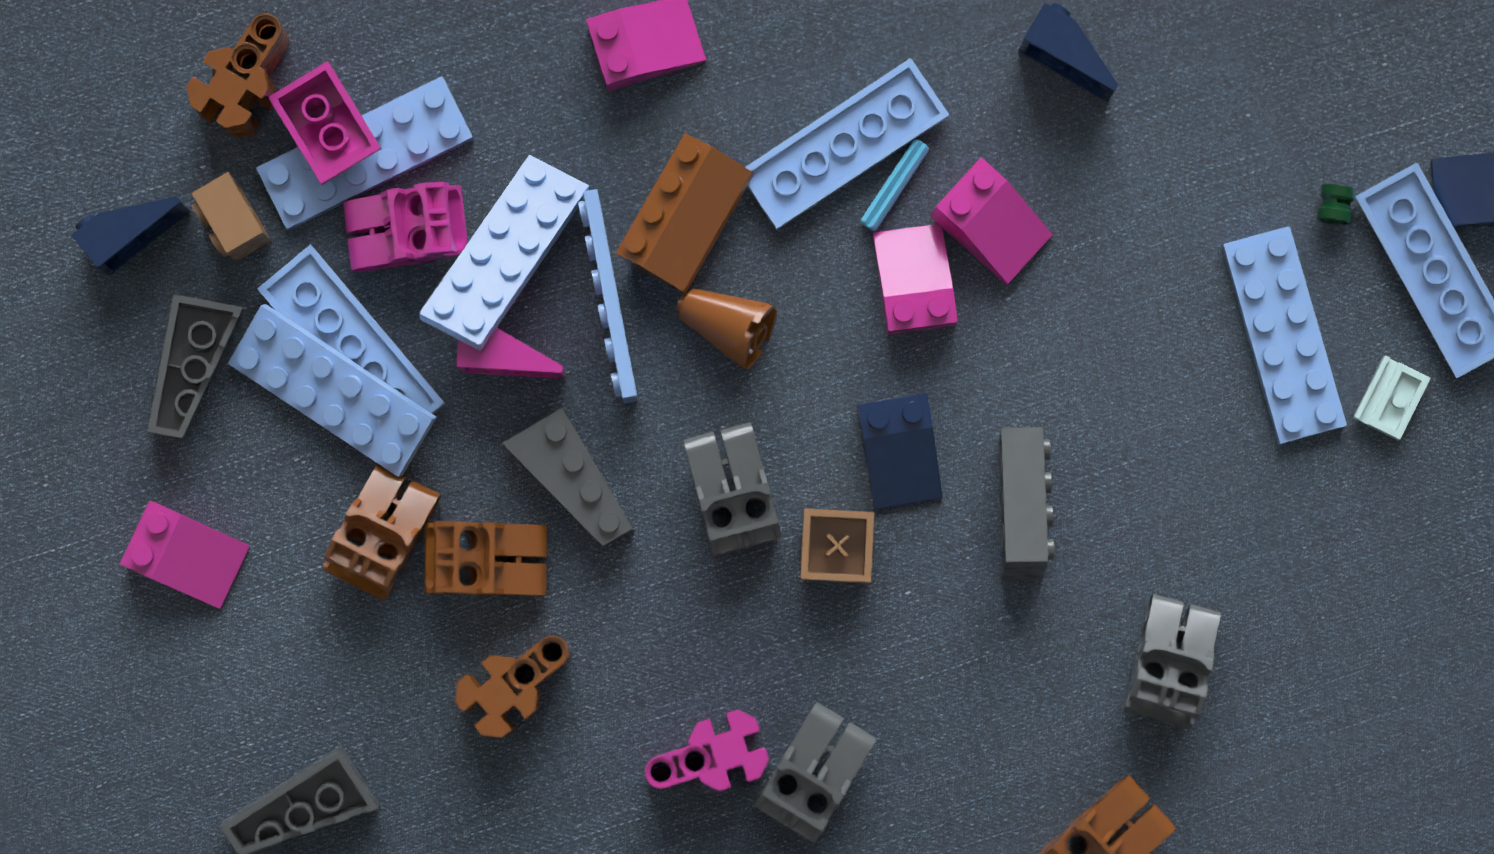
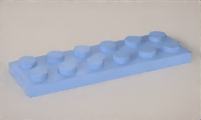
M910 58L747 165L745 168L754 173L747 187L777 231L948 118L949 113Z
M443 76L362 115L380 145L381 150L324 185H321L299 147L256 167L286 229L289 231L342 205L345 201L352 200L473 140L474 138Z
M529 155L421 310L420 320L481 351L579 208L578 202H582L585 199L583 192L589 191V185Z
M1418 163L1409 166L1355 196L1455 377L1458 378L1494 358V299Z
M597 189L584 191L585 201L578 202L583 227L590 226L591 235L585 236L590 261H597L598 269L591 270L596 295L603 294L604 304L598 305L603 329H610L611 338L604 340L609 363L616 362L618 371L611 373L616 397L622 396L624 404L637 402L638 397Z
M1290 226L1223 244L1221 247L1278 445L1347 426Z
M311 244L257 288L277 312L431 414H434L445 405L444 401Z
M267 304L260 306L228 362L229 365L398 477L404 474L437 418Z

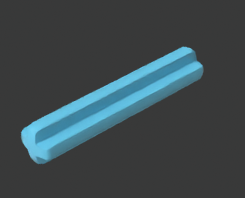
M917 139L912 141L861 218V224L871 231L878 229L928 153L929 147L925 143Z

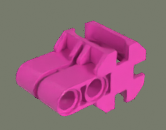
M447 182L421 183L414 185V188L410 189L394 188L386 190L379 195L343 202L346 234L370 233V235L347 240L352 272H366L401 265L428 264L442 258L457 259L468 244L460 185L449 186Z
M739 710L726 713L731 730L718 735L714 734L710 719L698 722L688 740L689 746L658 755L648 762L645 769V777L648 783L653 787L666 788L700 777L701 782L720 791L731 787L726 770L743 765L748 781L760 778L769 761L766 749L763 747L748 752L743 736L760 731L756 719ZM691 751L701 752L705 757L703 768L695 771L690 770L685 764L687 753ZM662 761L670 766L671 776L668 780L658 781L653 777L652 767L655 763Z

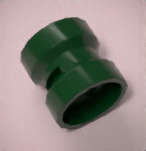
M1322 184L1320 196L1323 202L1322 206L1318 209L1317 220L1329 224L1350 225L1353 214L1350 211V204L1355 200L1356 189L1344 185Z

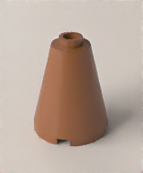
M695 288L689 293L682 294L676 308L680 312L679 319L738 366L745 369L753 367L761 357L763 351L758 348L763 340H770L777 318V310L769 303Z

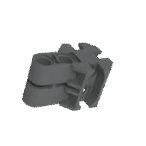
M751 422L720 430L727 459L721 460L714 432L683 439L714 557L782 538ZM728 465L730 466L735 491L731 492L723 469L724 466ZM753 499L761 500L766 507L765 514L760 518L748 516L745 507L749 501ZM719 508L727 509L732 515L731 523L726 527L714 525L711 516L715 510Z
M1153 593L1148 603L1139 645L1130 670L1131 679L1125 692L1123 710L1191 729L1195 719L1199 718L1208 690L1206 683L1213 667V649L1221 613L1189 604L1183 624L1180 626L1183 601Z
M816 702L754 803V807L813 843L816 842L824 830L830 816L837 805H839L851 781L877 739L849 722L834 748L828 745L844 718L819 702ZM825 749L830 751L829 756L817 775L813 776L811 773ZM785 774L794 776L797 781L796 790L788 795L782 794L777 788L778 779ZM814 793H821L827 799V806L820 813L811 812L807 806L808 798Z

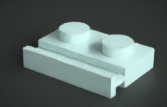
M1385 355L1353 419L1359 420L1367 424V426L1399 441L1426 389L1430 377Z

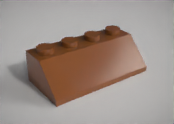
M684 133L617 249L616 254L630 266L686 294L753 178L754 173L716 148Z

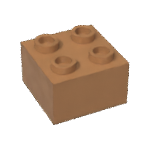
M228 172L191 193L196 200V203L191 205L201 223H204L207 228L211 226L214 232L209 237L217 251L224 258L229 255L237 262L272 241L238 182Z
M804 509L800 580L870 584L874 512Z

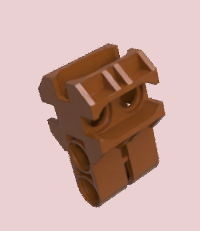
M268 13L257 15L251 21L234 49L226 47L208 52L202 61L213 68L212 74L214 76L208 85L192 77L186 86L190 106L196 113L211 123L221 109L222 112L215 122L226 130L225 133L235 139L255 135L261 124L251 118L252 113L249 112L255 102L260 103L269 110L273 107L268 98L275 93L270 75L289 46V37L274 15ZM276 31L272 38L263 40L268 32ZM257 60L252 68L245 69L249 61Z
M377 464L359 497L348 509L340 530L337 529L324 556V561L326 562L323 565L322 571L385 602L396 586L397 578L401 571L407 566L417 541L425 529V523H428L441 494L412 480L399 501L397 499L407 477L404 475L398 477L380 464ZM389 513H392L393 515H391L390 518L387 521H385ZM348 540H356L364 544L357 547L348 542ZM384 553L395 560H385L379 558L378 555Z
M460 521L425 523L424 593L547 596V564L521 563V557H547L548 526L492 522L466 523ZM462 532L467 533L469 536L470 547L467 550L462 549L459 545V538ZM495 557H508V563L495 562ZM462 567L469 571V581L465 586L459 580V570Z
M547 636L517 660L511 657L490 655L482 662V665L492 677L483 685H480L473 675H465L457 682L455 702L462 711H469L479 703L488 715L475 724V728L483 736L506 737L515 728L505 715L515 707H517L525 719L527 717L530 718L539 711L541 690L538 686L569 661L571 655L570 647L562 638ZM553 642L560 644L563 651L561 658L556 662H550L545 657L546 647ZM525 664L532 666L535 671L534 679L529 684H522L517 675L519 668Z
M1128 774L1090 808L1070 822L1069 826L1060 835L1050 840L1038 854H1071L1068 850V841L1075 835H1081L1086 843L1085 850L1081 854H1150L1176 829V826L1155 803L1132 822L1129 820L1150 800V797ZM1123 824L1126 826L1116 837L1109 840L1114 832Z

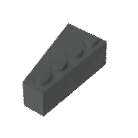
M173 294L147 431L149 435L184 440L243 313V307Z
M563 408L502 442L519 462L604 548L634 531Z
M1043 427L1001 428L999 484L1003 485V491H1000V517L1004 519V524L1001 525L1000 552H1005L1003 567L1000 569L1001 581H1042L1048 560H1054V540L1047 539V526L1053 525L1052 505H1046V493H1051L1052 488L1051 472H1045V460H1050V439H1044Z
M340 745L224 819L220 828L237 854H247L282 842L288 838L300 834L303 835L315 831V829L350 819V817L379 809V802L343 746Z

